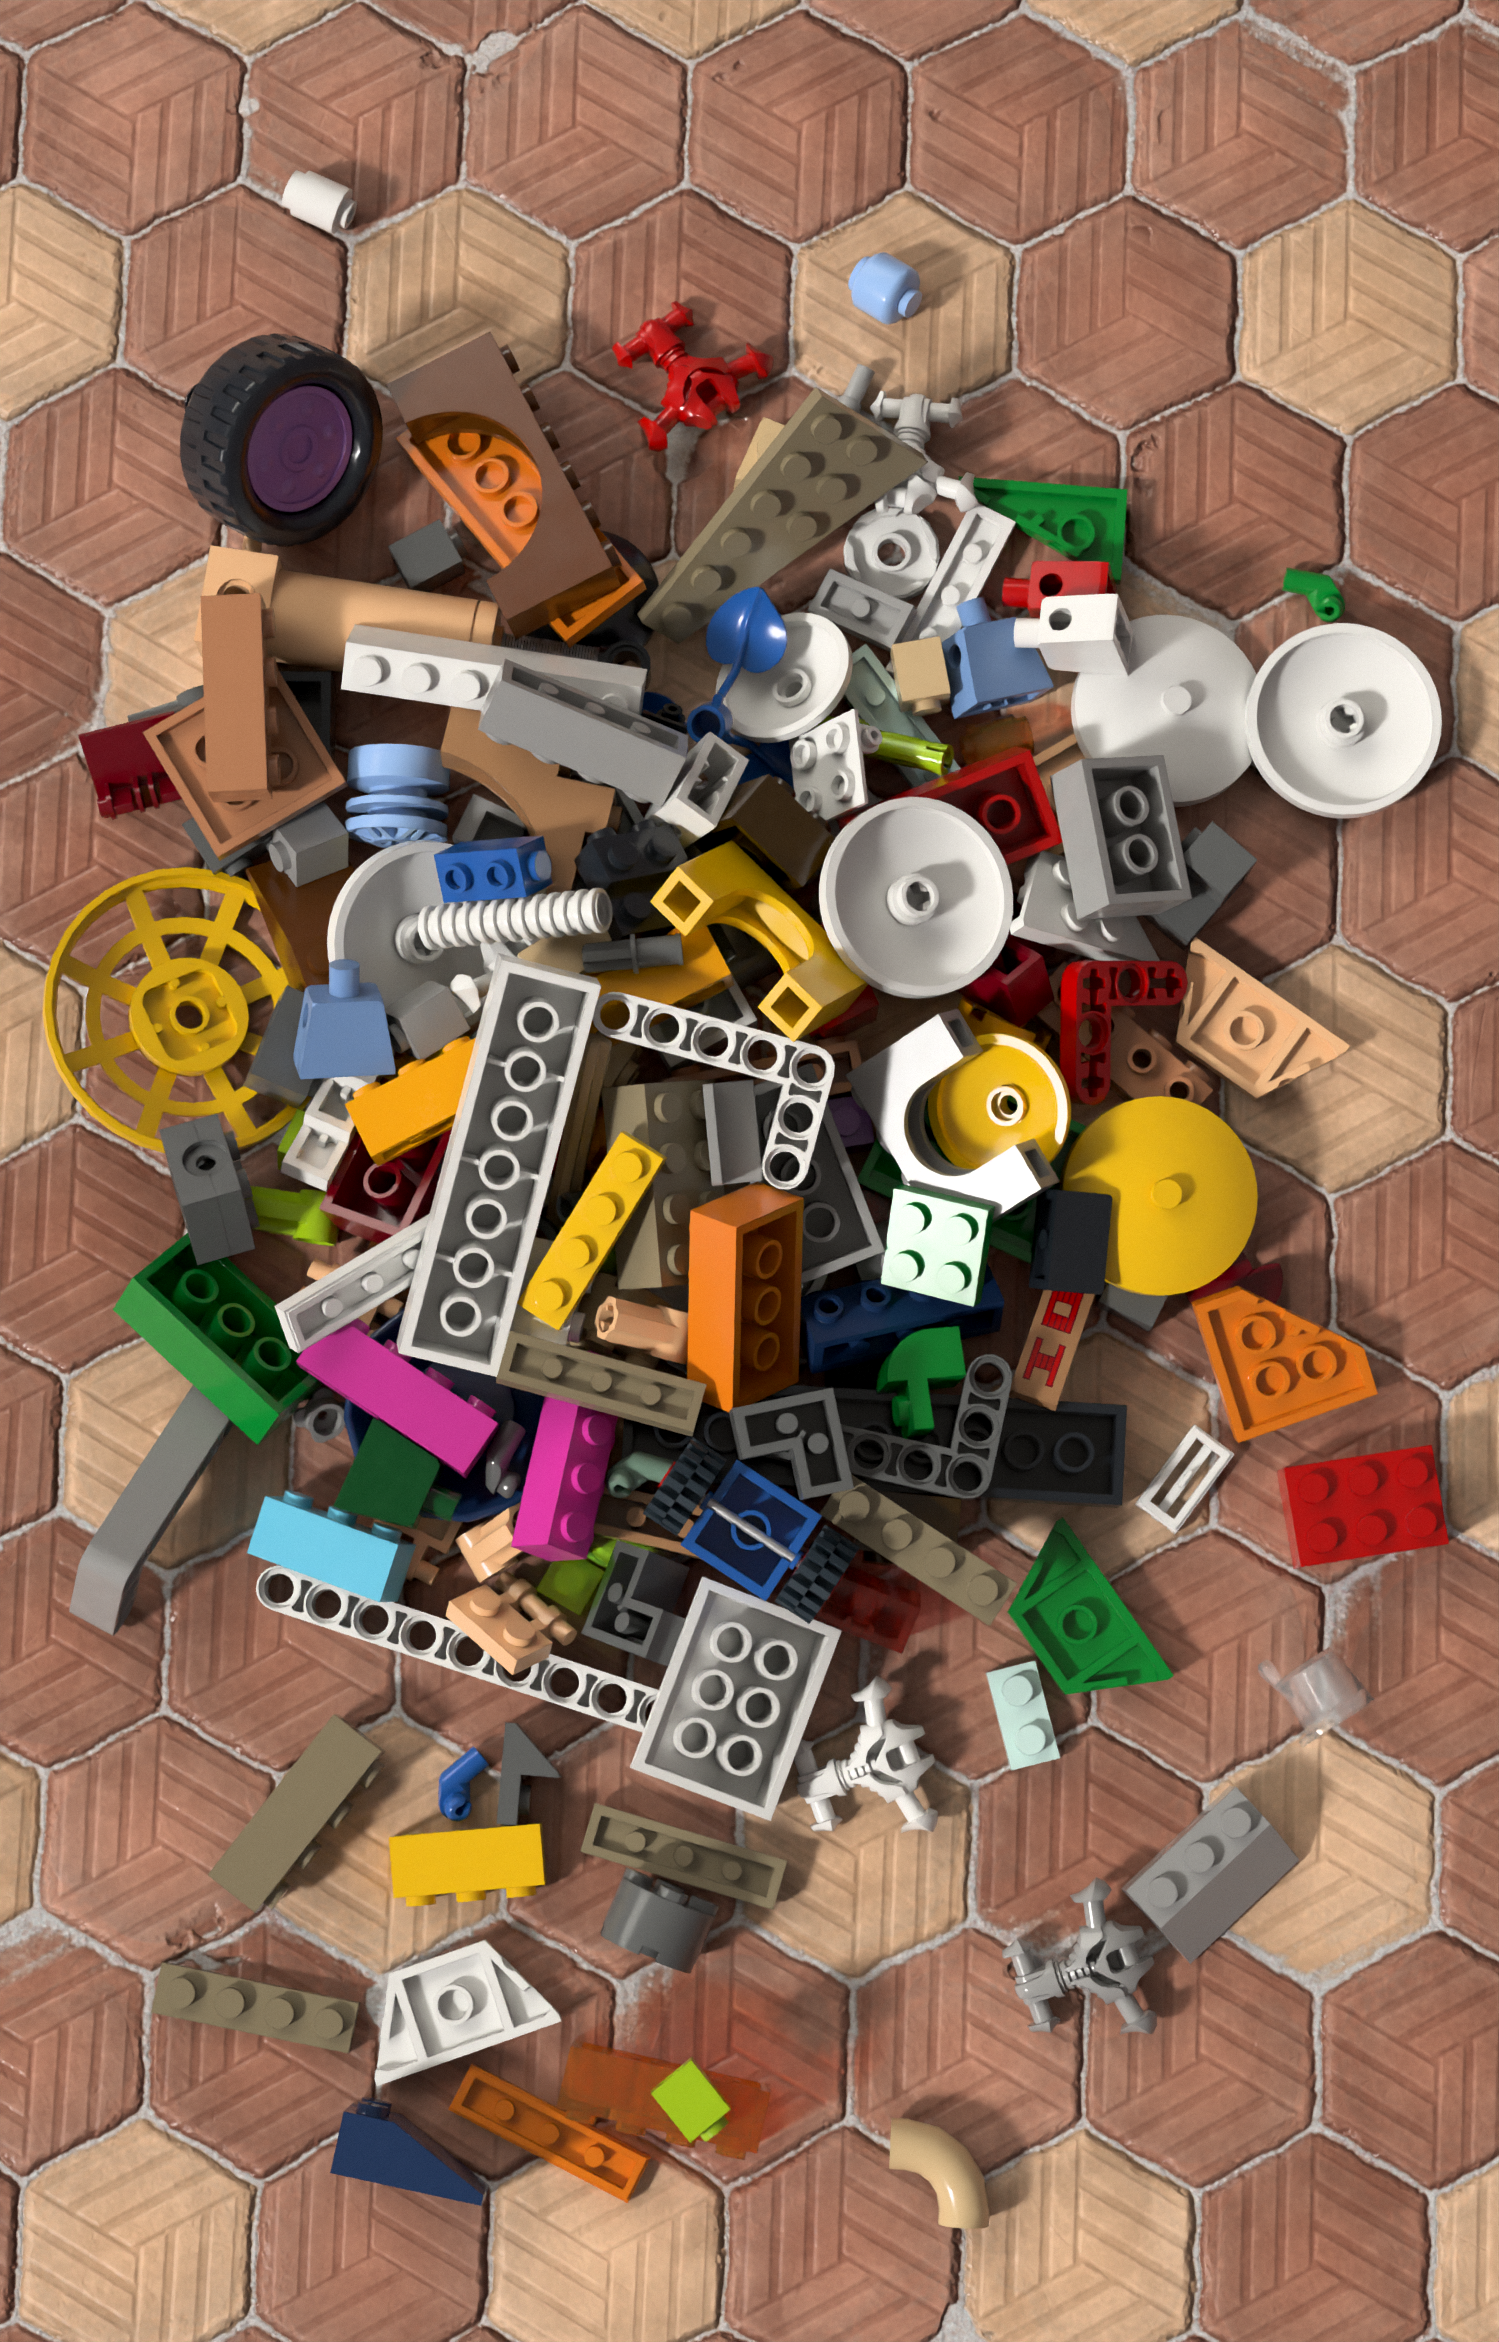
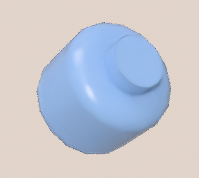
M885 252L874 254L872 257L866 256L862 258L853 269L849 278L848 287L852 291L853 305L886 325L897 323L903 317H911L918 309L922 300V293L919 291L920 278L918 272L911 266Z

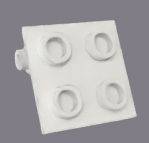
M852 709L789 740L793 784L796 793L795 800L808 812L813 811L819 814L827 822L868 804L863 754H872L878 750L879 744L882 742V734L875 726L859 723L858 709Z

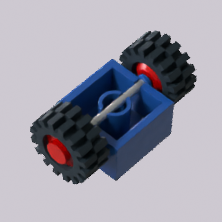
M693 1437L677 1462H673L658 1485L659 1489L643 1514L677 1536L700 1502L699 1508L703 1511L681 1543V1546L764 1601L768 1599L787 1568L789 1567L793 1570L796 1566L775 1602L810 1624L824 1602L830 1598L839 1585L859 1546L825 1524L805 1555L801 1558L803 1552L800 1549L822 1515L739 1460L735 1461L716 1492L709 1491L706 1495L705 1493L728 1459Z

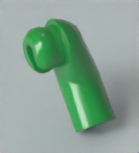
M1289 567L1286 568L1282 591L1305 595L1314 612L1322 621L1334 622L1343 615L1345 601L1330 576Z

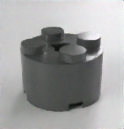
M626 1867L604 1919L600 1932L601 1936L638 1955L642 1953L656 1959L655 1962L681 1972L691 1973L719 1906L694 1895L691 1896L690 1901H687L689 1896L684 1894V1888L661 1878H657L655 1885L652 1886L654 1880L652 1877Z

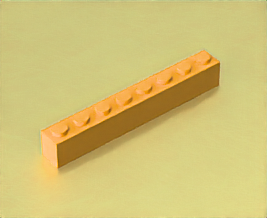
M707 926L686 937L681 933L684 965L640 968L639 974H634L633 969L584 974L597 978L601 984L598 999L603 994L609 992H622L684 1010L735 985L732 974ZM677 928L671 930L666 936L675 935L676 933L681 932ZM613 1000L603 1006L600 1018L605 1027L618 1030L628 1023L630 1011L625 1003ZM669 1014L657 1015L652 1019L649 1028L673 1016ZM592 1019L589 1033L595 1034L599 1030L595 1027ZM469 1036L458 1038L442 1049L444 1054L428 1062L424 1059L410 1062L398 1071L399 1077L383 1085L380 1082H373L354 1092V1099L346 1103L345 1106L371 1158L377 1166L452 1129L476 1038L472 1040ZM606 1036V1038L611 1040L612 1047L624 1042Z

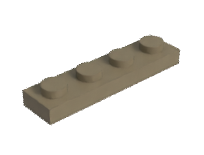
M514 1331L509 1333L496 1378V1383L691 1437L693 1436L707 1385Z
M852 1474L854 1489L833 1493L819 1513L822 1517L988 1626L992 1624L1017 1585V1582Z
M598 1803L594 1804L580 1851L772 1910L774 1909L787 1860Z
M162 1962L151 2013L350 2053L360 2002Z

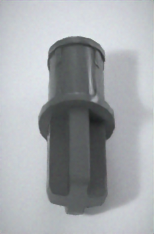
M681 933L646 938H636L635 934H630V939L586 943L582 948L583 967L585 972L589 974L633 969L634 974H639L640 968L684 965Z

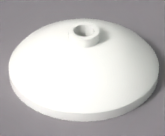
M812 613L781 615L786 626L788 641L786 651L780 662L763 673H751L741 667L737 679L724 698L723 704L728 707L733 717L732 730L735 733L754 742H781L811 730L834 710L848 687L852 674L853 658L846 637L827 618ZM733 664L722 665L717 679L716 694L730 673Z

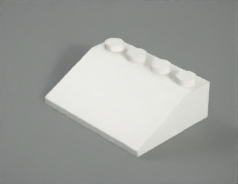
M702 1577L630 1768L771 1821L842 1631L816 1620H812L808 1624L785 1608Z

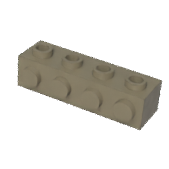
M333 1714L209 1872L208 1876L253 1912L261 1911L265 1905L273 1910L291 1887L284 1881L296 1865L304 1870L321 1849L322 1845L316 1839L326 1826L330 1825L333 1829H336L349 1814L354 1805L347 1800L359 1784L367 1789L381 1773L385 1765L379 1759L385 1751L342 1716Z

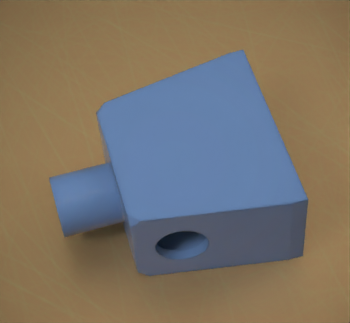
M983 597L965 601L956 607L963 628L942 642L954 719L1031 703L1054 687L1036 648L1015 647L1014 625L1016 617L991 621Z
M339 959L330 962L329 984L310 985L305 989L293 1053V1061L300 1079L395 1074V1063L382 996L375 983H360V964L357 961Z

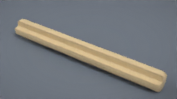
M597 1031L595 1034H588L565 1121L546 1218L551 1220L559 1231H561L564 1223L560 1220L557 1213V1198L565 1192L572 1193L582 1190L611 1052V1040L606 1038V1035L600 1031Z

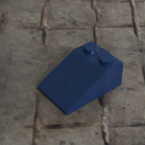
M362 2097V2101H358V2104L352 2103L343 2112L330 2173L479 2206L483 2204L489 2185L403 2114L391 2112L392 2103L380 2099Z

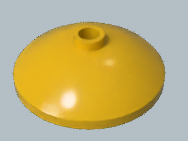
M989 1033L976 1036L975 1038L983 1052L942 1078L933 1087L928 1096L930 1125L939 1147L955 1166L965 1169H978L1012 1146L1035 1138L1050 1164L1064 1145L1071 1121V1101L1061 1071L1043 1049L1025 1038L1007 1033ZM1009 1095L1017 1100L1018 1108L1016 1112L1011 1111L1007 1105Z

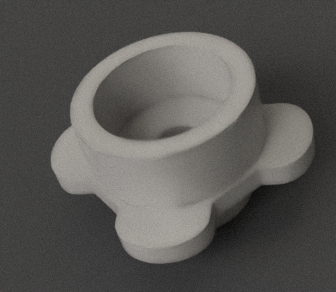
M319 1387L313 1391L312 1399L304 1407L297 1408L294 1411L293 1421L297 1427L308 1429L315 1442H326L338 1436L345 1427L343 1418L345 1402L339 1403L335 1400L332 1391L328 1387ZM320 1412H326L322 1418H318Z

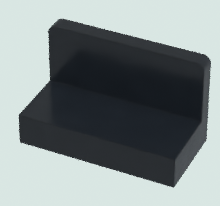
M1047 1189L1037 1195L1029 1277L1030 1288L1098 1295L1104 1292L1112 1209L1111 1195Z

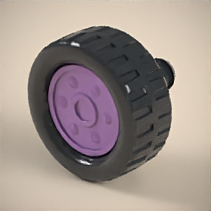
M279 333L259 335L241 342L225 352L186 394L184 400L185 414L180 434V459L183 475L190 493L198 501L199 506L207 514L214 517L215 520L232 530L267 545L292 547L294 545L307 544L325 536L341 525L353 513L367 493L375 476L382 450V415L372 385L368 382L364 373L343 356L298 336Z

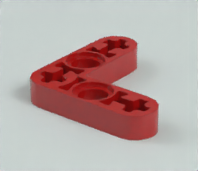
M1079 960L1072 962L1066 967L1061 980L1060 1071L1065 1079L1071 1103L1096 1105L1101 1103L1109 1092L1111 1071V1006L1177 1004L1183 999L1188 985L1187 974L1179 963L1173 961ZM1124 970L1130 974L1132 982L1131 989L1126 996L1121 994L1118 986L1119 977ZM1083 978H1090L1089 988H1083ZM1149 978H1166V988H1149ZM1091 1004L1090 1011L1082 1010V1005ZM1088 1020L1092 1026L1093 1033L1089 1044L1084 1046L1079 1038V1029L1082 1022ZM1081 1055H1090V1061H1081ZM1088 1077V1087L1082 1088V1078Z

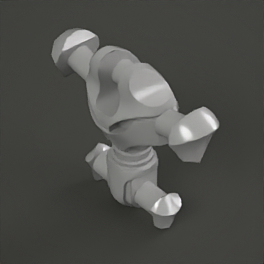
M1098 1877L1082 1891L1070 1895L1075 1903H1083L1086 1925L1079 1926L1078 1942L1073 1946L1074 1952L1069 1955V1960L1066 1961L1064 1959L1058 1962L1050 1959L1046 1961L1045 1965L1036 1967L1030 1952L1033 1942L1023 1941L1019 1938L1002 1950V1957H1011L1017 1976H1015L1016 1984L1014 1985L1015 1992L1019 1999H1022L1024 2004L1029 2006L1034 2022L1027 2026L1031 2032L1043 2031L1051 2033L1054 2027L1061 2020L1053 2016L1048 1998L1054 1996L1057 1998L1065 1997V1992H1068V1989H1074L1075 1986H1080V1989H1088L1090 1993H1096L1097 1997L1103 1999L1106 2005L1113 2002L1116 2004L1126 2021L1121 2026L1120 2035L1129 2032L1153 2034L1157 2026V2014L1149 2009L1143 2011L1132 1994L1137 1990L1139 1979L1155 1963L1152 1955L1139 1958L1134 1942L1145 1934L1141 1926L1121 1925L1114 1920H1106L1103 1900L1108 1897L1112 1889L1104 1880Z

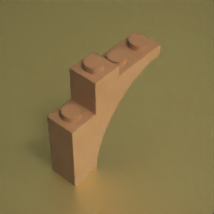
M451 706L440 751L442 767L469 776L486 786L515 812L525 825L530 836H544L546 851L552 863L551 876L553 884L547 887V895L551 892H559L561 894L564 891L575 892L578 877H581L574 860L588 844V837L594 832L607 827H613L618 835L623 807L615 806L616 790L562 778V776L570 778L573 769L559 763L555 765L544 763L538 760L532 752L516 745H502L494 742L486 733L478 730L481 711Z

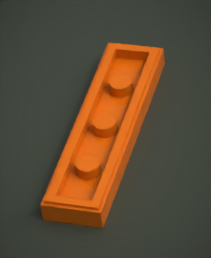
M474 2063L470 2065L448 2109L626 2203L629 2202L651 2158V2155Z

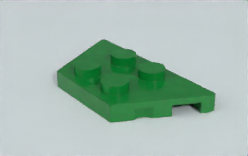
M1062 1517L1056 1521L1007 1614L1062 1693L1067 1695L1164 1681L1173 1677V1673L1065 1519Z

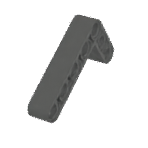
M985 1354L977 1357L970 1364L964 1377L949 1448L841 1424L851 1474L861 1479L948 1498L962 1499V1501L978 1498L987 1490L993 1473L1012 1384V1371L1009 1364L1003 1358L994 1354ZM990 1365L1000 1372L1002 1384L998 1390L985 1392L976 1385L974 1374L979 1367ZM980 1414L990 1421L991 1434L987 1440L974 1441L966 1435L964 1422L968 1416ZM873 1442L881 1448L883 1460L878 1467L864 1469L856 1463L854 1450L860 1443ZM789 1451L763 1456L791 1463ZM914 1452L922 1453L930 1459L932 1471L927 1478L914 1480L905 1473L904 1460L909 1454ZM970 1463L979 1470L981 1482L977 1489L964 1491L955 1484L953 1472L958 1465Z

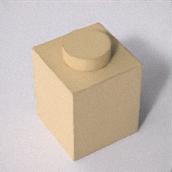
M940 636L892 644L890 659L900 712L912 711L913 716H927L940 712L942 710L941 705L949 704L951 694Z

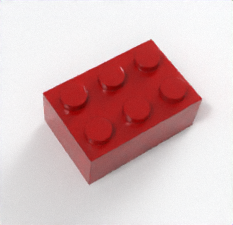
M1432 1445L1286 1467L1277 1471L1293 1569L1449 1544Z

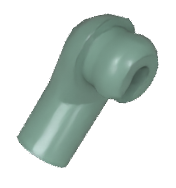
M642 1451L632 1452L609 1469L606 1475V1488L616 1498L628 1497L633 1490L647 1480L661 1482L674 1461Z

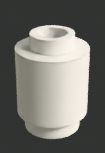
M298 170L290 177L282 198V206L290 209L292 216L332 234H335L340 227L348 228L355 215L357 202L352 200V189L312 171H308L305 174Z

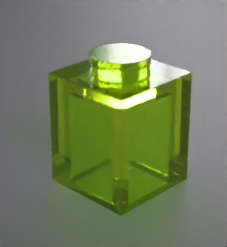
M584 1559L553 1561L536 1590L582 1617L598 1590L605 1571Z

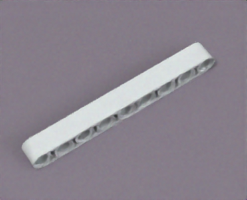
M274 1566L266 1569L257 1580L256 1592L258 1599L265 1607L273 1611L642 1733L647 1723L646 1709L651 1702L655 1701L659 1691L658 1689L549 1654V1658L531 1666V1672L526 1679L514 1682L505 1675L504 1667L485 1650L481 1661L476 1665L466 1666L462 1664L457 1657V1647L463 1639L469 1636L452 1621L394 1602H377L283 1566ZM279 1575L288 1576L294 1586L291 1598L283 1603L274 1602L268 1592L271 1580ZM332 1590L340 1597L341 1609L333 1618L324 1619L316 1611V1599L322 1592ZM381 1606L388 1614V1625L383 1632L373 1635L368 1633L363 1627V1615L370 1607ZM422 1621L432 1624L436 1631L434 1644L426 1650L414 1648L409 1638L412 1627ZM563 1668L573 1670L579 1679V1687L576 1693L566 1698L556 1695L551 1686V1679L554 1673ZM618 1684L626 1692V1704L617 1713H608L599 1705V1693L606 1685Z

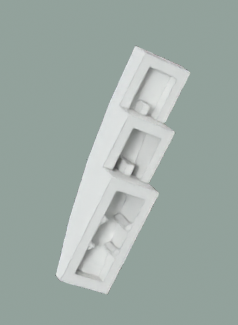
M392 1046V1052L394 1057L396 1050ZM385 1075L324 1078L305 1112L300 1131L282 1161L281 1173L327 1191L357 1130L345 1104L354 1099L353 1094L358 1089L373 1082H380Z

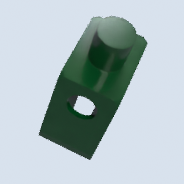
M373 1418L333 1506L344 1512L416 1529L424 1511L451 1522L460 1505L463 1494L438 1484L445 1466L441 1461L381 1421Z

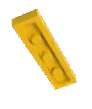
M626 1131L620 1132L520 1296L517 1304L556 1330L563 1329L661 1170L667 1157Z

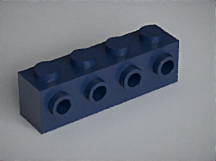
M988 1262L986 1264L981 1302L974 1307L881 1284V1279L862 1280L854 1285L828 1291L818 1290L806 1296H801L800 1346L811 1373H819L888 1357L907 1336L924 1329L959 1326L961 1340L999 1332L1005 1301Z

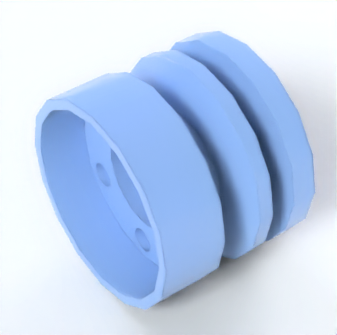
M369 744L351 749L348 755V786L369 795L351 798L346 801L347 813L356 816L345 821L348 838L383 848L417 840L446 842L448 828L446 824L439 821L448 817V806L427 798L444 794L450 790L451 769L442 767L441 750L408 744Z

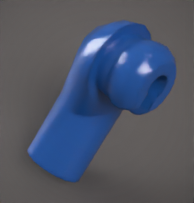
M474 1746L444 1770L439 1777L438 1806L442 1815L454 1822L463 1821L470 1815L472 1810L470 1781L489 1766V1763Z

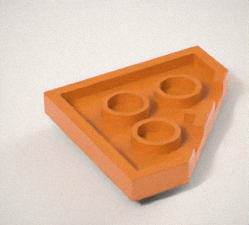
M1235 1286L1191 1302L1234 1439L1238 1443L1378 1394L1364 1348L1340 1334L1240 1286Z

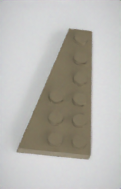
M815 387L642 606L637 615L644 625L678 644L711 621L716 611L733 595L762 584L923 467L928 461L915 448Z

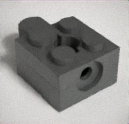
M218 1114L159 1130L174 1189L197 1265L256 1249L251 1229L260 1227L251 1198L253 1195L245 1168H242L239 1160L241 1157L233 1130L223 1133Z

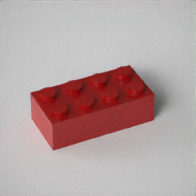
M1018 746L836 819L839 829L842 831L851 820L878 804L903 797H924L948 803L976 820L992 837L1006 865L1063 843L1031 751Z

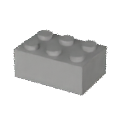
M1164 755L1081 759L1050 776L1077 920L1161 914L1192 899Z

